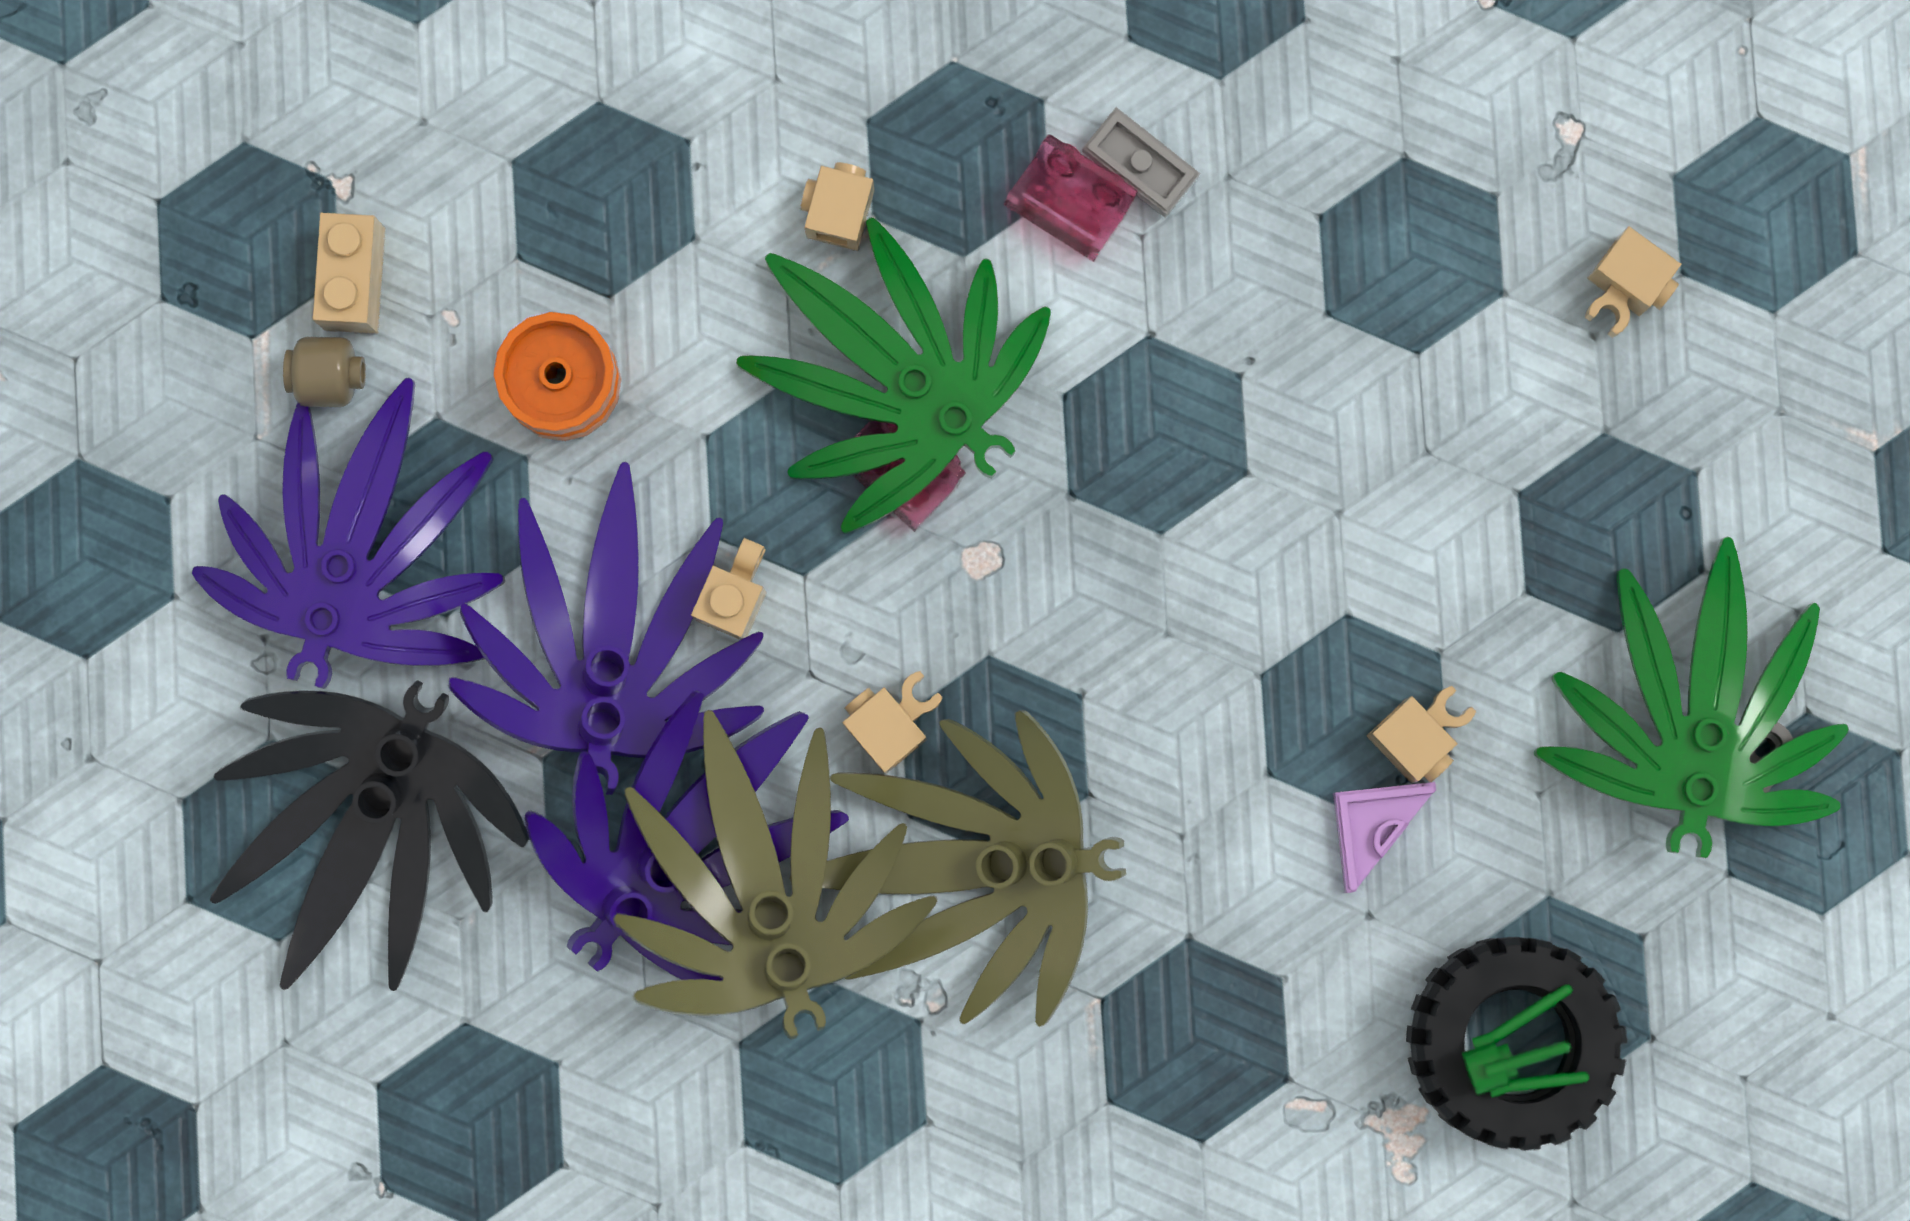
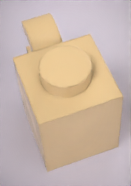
M1628 226L1618 236L1587 278L1604 290L1605 293L1588 307L1585 318L1591 321L1601 309L1611 310L1615 314L1616 322L1609 330L1608 335L1612 338L1617 336L1629 323V309L1640 316L1651 305L1658 310L1664 306L1679 285L1672 277L1682 264Z
M744 538L730 572L712 566L691 614L696 621L739 640L748 636L767 593L762 586L752 582L766 549H764V546Z
M921 671L911 674L904 681L900 704L895 701L885 688H882L876 694L870 688H867L844 708L850 716L842 723L885 774L927 740V737L914 721L921 715L935 710L943 699L939 693L932 696L926 702H919L913 697V687L924 678Z
M1453 686L1437 693L1433 703L1427 710L1413 696L1406 698L1367 735L1369 740L1410 783L1418 782L1423 776L1431 783L1452 764L1454 760L1448 753L1458 743L1442 727L1458 728L1464 726L1473 719L1476 713L1473 707H1469L1459 717H1453L1448 714L1445 704L1447 699L1456 692Z

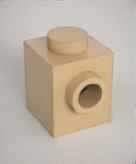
M837 162L834 169L821 166L817 180L808 178L801 202V210L808 212L804 227L807 238L855 251L859 250L874 194V181L871 178L865 177L866 171L855 165Z

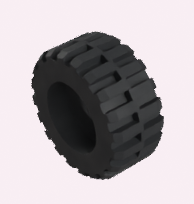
M1520 937L1489 938L1477 941L1476 945L1469 948H1460L1447 957L1448 961L1442 967L1434 968L1425 979L1428 984L1422 994H1416L1411 1006V1010L1415 1012L1412 1025H1407L1406 1042H1409L1411 1045L1412 1057L1408 1058L1411 1074L1416 1075L1421 1086L1418 1090L1425 1101L1435 1108L1439 1113L1438 1116L1447 1124L1461 1131L1464 1135L1493 1147L1506 1150L1508 1148H1518L1523 1151L1540 1150L1541 1145L1548 1143L1559 1145L1572 1139L1570 1133L1578 1128L1586 1130L1598 1119L1595 1112L1602 1104L1610 1105L1617 1092L1611 1089L1616 1074L1621 1076L1624 1074L1626 1060L1620 1058L1621 1044L1627 1043L1626 1026H1621L1618 1023L1616 1013L1621 1011L1615 995L1608 994L1604 988L1603 983L1606 980L1595 968L1587 967L1581 962L1582 957L1569 949L1552 945V942ZM1563 985H1570L1572 993L1553 1006L1562 1021L1565 1042L1570 1045V1050L1563 1054L1561 1064L1555 1074L1586 1072L1589 1075V1080L1585 1083L1569 1084L1567 1086L1540 1088L1520 1095L1502 1094L1492 1098L1490 1092L1477 1096L1462 1056V1052H1465L1467 1025L1476 1008L1489 997L1503 991L1524 990L1543 998Z

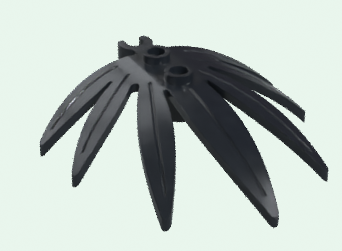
M419 680L415 681L404 695L403 707L406 712L404 718L373 702L346 694L326 691H286L248 698L240 706L244 711L278 721L315 727H339L341 730L306 733L260 747L220 768L213 776L217 781L246 779L291 772L315 766L341 756H345L349 760L347 764L317 782L286 807L243 852L210 898L212 903H219L266 873L305 842L336 811L348 795H353V802L335 830L318 864L303 901L280 980V988L283 990L288 989L314 961L356 904L383 854L397 817L401 819V825L393 862L388 921V983L391 991L397 990L403 980L415 947L425 908L431 860L428 799L434 800L438 815L452 852L483 912H488L493 903L488 858L475 818L457 786L472 805L506 837L522 848L529 841V836L519 811L495 775L479 759L460 745L427 730L428 724L437 720L446 710L449 703V695L442 693L435 702L434 707H424L418 700V693L423 685V682Z

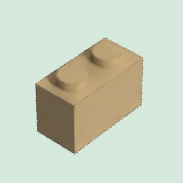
M320 213L313 321L324 331L378 334L385 227L374 215Z

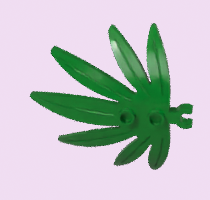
M868 218L866 221L873 254L884 284L898 313L923 351L920 355L882 317L835 282L799 263L773 253L767 254L765 261L781 287L812 325L851 362L888 389L887 392L882 393L855 378L803 361L770 356H739L736 360L737 366L741 370L794 398L837 413L897 425L898 430L895 433L865 435L843 440L809 454L788 468L787 473L791 479H830L871 471L900 459L905 460L904 463L879 477L859 496L841 523V531L844 534L851 533L882 519L913 499L940 475L963 446L974 454V463L978 471L985 477L991 479L994 477L996 470L986 462V452L991 448H999L1011 458L1015 454V448L1007 438L1001 435H989L982 426L1004 406L1028 375L1043 345L1051 316V310L1048 307H1042L1023 320L1002 346L994 366L990 367L989 362L997 331L998 293L992 262L989 259H983L972 281L965 307L963 322L964 358L961 362H956L953 358L950 343L938 309L921 275L898 242L875 218Z
M1730 537L1721 539L1705 585L1692 647L1688 686V711L1686 716L1682 714L1677 672L1659 618L1633 574L1628 569L1619 570L1616 574L1625 640L1640 692L1661 739V744L1655 746L1636 721L1602 692L1573 676L1557 672L1552 675L1551 679L1569 706L1601 740L1636 767L1633 769L1614 758L1597 752L1571 747H1539L1534 750V755L1561 774L1602 794L1638 805L1680 811L1678 825L1674 826L1666 837V849L1670 853H1679L1681 838L1689 833L1697 840L1696 857L1707 858L1712 849V838L1706 829L1708 816L1748 825L1784 826L1814 821L1837 812L1841 807L1840 802L1822 793L1798 789L1777 790L1765 793L1763 789L1793 778L1822 760L1846 736L1849 731L1847 724L1831 725L1804 733L1778 746L1754 764L1749 760L1750 755L1766 738L1782 716L1801 681L1816 636L1820 613L1819 605L1817 603L1809 604L1786 633L1763 670L1737 726L1735 725V718L1743 687L1747 656V607L1740 562L1733 539Z

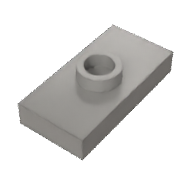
M1117 107L1082 149L1083 154L1165 218L1200 175L1197 170Z

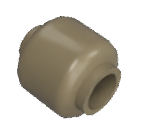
M303 337L297 341L293 350H286L283 362L284 388L286 393H293L296 401L301 406L344 407L351 402L355 389H363L365 386L364 357L355 356L354 349L346 338Z

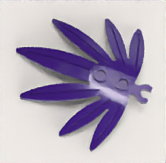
M405 378L392 392L376 413L357 444L338 486L321 546H318L320 475L315 430L310 407L301 406L297 402L287 437L282 485L285 528L294 564V570L291 573L286 571L276 549L257 522L232 498L225 494L219 496L218 503L222 520L236 552L246 567L268 592L264 593L244 578L218 568L195 566L192 569V575L211 598L239 618L269 631L305 639L302 651L294 655L287 665L286 675L288 679L298 681L302 667L308 663H314L318 669L315 686L325 689L332 678V667L328 661L331 647L374 661L410 666L454 665L485 659L476 645L462 639L432 631L413 629L391 630L390 627L432 618L458 609L462 603L469 604L505 583L503 575L499 573H468L441 577L404 589L384 600L379 598V593L407 570L454 520L490 467L493 456L489 452H482L466 461L431 487L400 519L371 561L368 560V556L388 511L404 458L415 394V381L411 378Z
M622 462L609 492L592 552L583 612V659L578 660L566 602L552 558L528 500L521 498L518 503V544L524 590L539 643L560 688H552L533 663L505 635L468 604L462 603L460 607L461 618L483 657L497 675L516 694L538 711L502 692L455 677L449 679V690L480 719L508 736L546 749L566 752H588L592 756L597 772L606 778V795H613L617 787L619 774L615 764L611 761V755L645 758L653 742L665 726V721L670 719L685 699L693 691L702 692L704 694L703 700L716 692L747 662L764 637L762 632H756L735 642L692 667L668 685L656 697L650 698L647 696L648 691L656 683L673 658L693 620L691 614L714 564L722 533L723 519L716 518L711 523L678 570L651 620L635 664L630 665L629 656L635 627L638 596V532L630 465L627 462ZM741 706L712 711L729 738L759 720L764 712L763 706ZM705 712L698 714L685 753L704 748L703 717Z
M693 691L667 721L650 747L633 782L632 788L658 812H660L671 789L689 744L704 698V694L700 691ZM799 711L761 730L734 748L755 792L773 771L807 723L809 716L806 713ZM582 752L578 757L574 774L572 807L576 835L584 860L581 861L569 839L548 819L534 811H528L524 816L531 845L546 872L568 896L597 917L590 927L581 928L571 935L567 948L577 955L585 944L595 942L597 944V951L591 957L588 964L598 972L609 963L612 957L611 945L621 936L645 958L681 980L705 979L722 981L721 977L695 972L657 956L635 942L615 925L614 916L616 914H624L684 930L710 943L731 945L712 929L693 908L681 909V903L685 899L668 879L650 851L627 802L621 820L616 849L610 851L608 816L601 781L592 756L588 752ZM705 773L686 790L664 816L696 854L716 837L710 812ZM840 810L831 811L830 833L848 822L849 817L846 813ZM793 818L768 825L779 863L791 855ZM719 848L701 858L721 888L731 885ZM735 909L738 913L742 912L740 909Z

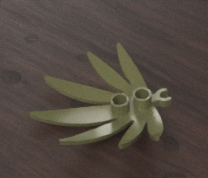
M707 710L703 717V747L710 812L721 857L742 912H736L729 898L704 862L676 829L632 787L625 789V798L646 844L668 879L694 911L712 929L733 946V949L725 951L696 935L663 923L624 914H616L614 916L615 925L650 952L683 968L723 979L722 981L689 979L660 983L636 991L634 993V1001L649 1008L674 1014L717 1016L755 1009L783 998L787 1009L782 1022L783 1030L786 1036L792 1040L798 1036L797 1028L794 1025V1018L800 1013H807L813 1017L817 1031L824 1029L826 1024L823 1009L819 1004L810 1000L807 990L845 979L883 958L901 944L924 921L935 907L937 898L935 896H928L899 906L874 919L848 940L844 939L873 904L891 873L907 832V825L901 823L889 832L853 871L834 900L826 919L822 922L816 920L815 916L827 865L831 822L829 762L825 732L822 728H816L813 732L798 786L791 834L790 867L792 896H786L775 847L756 793L719 720L712 710Z
M1020 710L1015 712L1016 726L1025 759L1043 798L1020 768L988 740L951 719H944L939 722L945 734L975 771L1002 798L1020 812L1021 817L1019 819L975 797L924 781L890 775L839 772L830 776V780L833 783L895 810L941 825L990 836V841L950 839L903 843L891 873L880 891L881 894L944 893L984 887L994 889L993 893L960 903L924 919L890 953L869 967L845 979L850 980L889 971L941 953L984 932L1021 906H1024L1027 909V914L1008 934L988 962L966 1002L959 1021L962 1024H966L992 1005L1015 982L1034 957L1051 925L1052 931L1047 941L1040 967L1035 1022L1038 1027L1049 1022L1070 986L1084 945L1088 918V892L1085 873L1092 872L1101 880L1114 881L1126 875V868L1112 869L1104 861V854L1107 849L1115 850L1124 847V840L1121 838H1106L1097 842L1093 847L1084 848L1082 811L1070 770L1053 740L1027 711ZM872 849L827 861L822 888L841 890L853 871Z

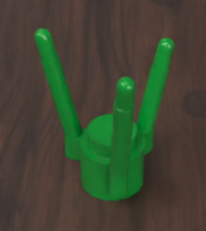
M1563 985L1551 994L1546 995L1489 1033L1471 1038L1474 1049L1462 1052V1056L1477 1096L1490 1092L1491 1097L1494 1098L1513 1091L1567 1086L1569 1084L1585 1083L1589 1080V1075L1586 1072L1510 1079L1518 1076L1517 1068L1567 1053L1570 1050V1045L1567 1042L1545 1046L1516 1056H1512L1507 1043L1496 1046L1497 1042L1572 993L1570 985Z

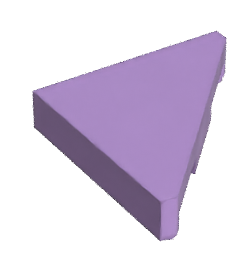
M1435 782L1333 793L1345 893L1356 892L1366 876L1391 848L1432 793L1436 791Z

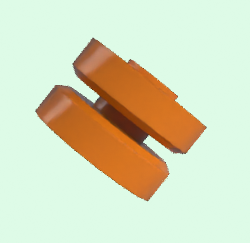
M548 312L528 317L507 334L497 351L494 369V379L499 398L523 427L546 439L568 441L588 436L608 420L619 400L622 379L614 353L594 326L571 314ZM564 368L566 376L562 382L558 384L548 382V379L556 378L557 369Z

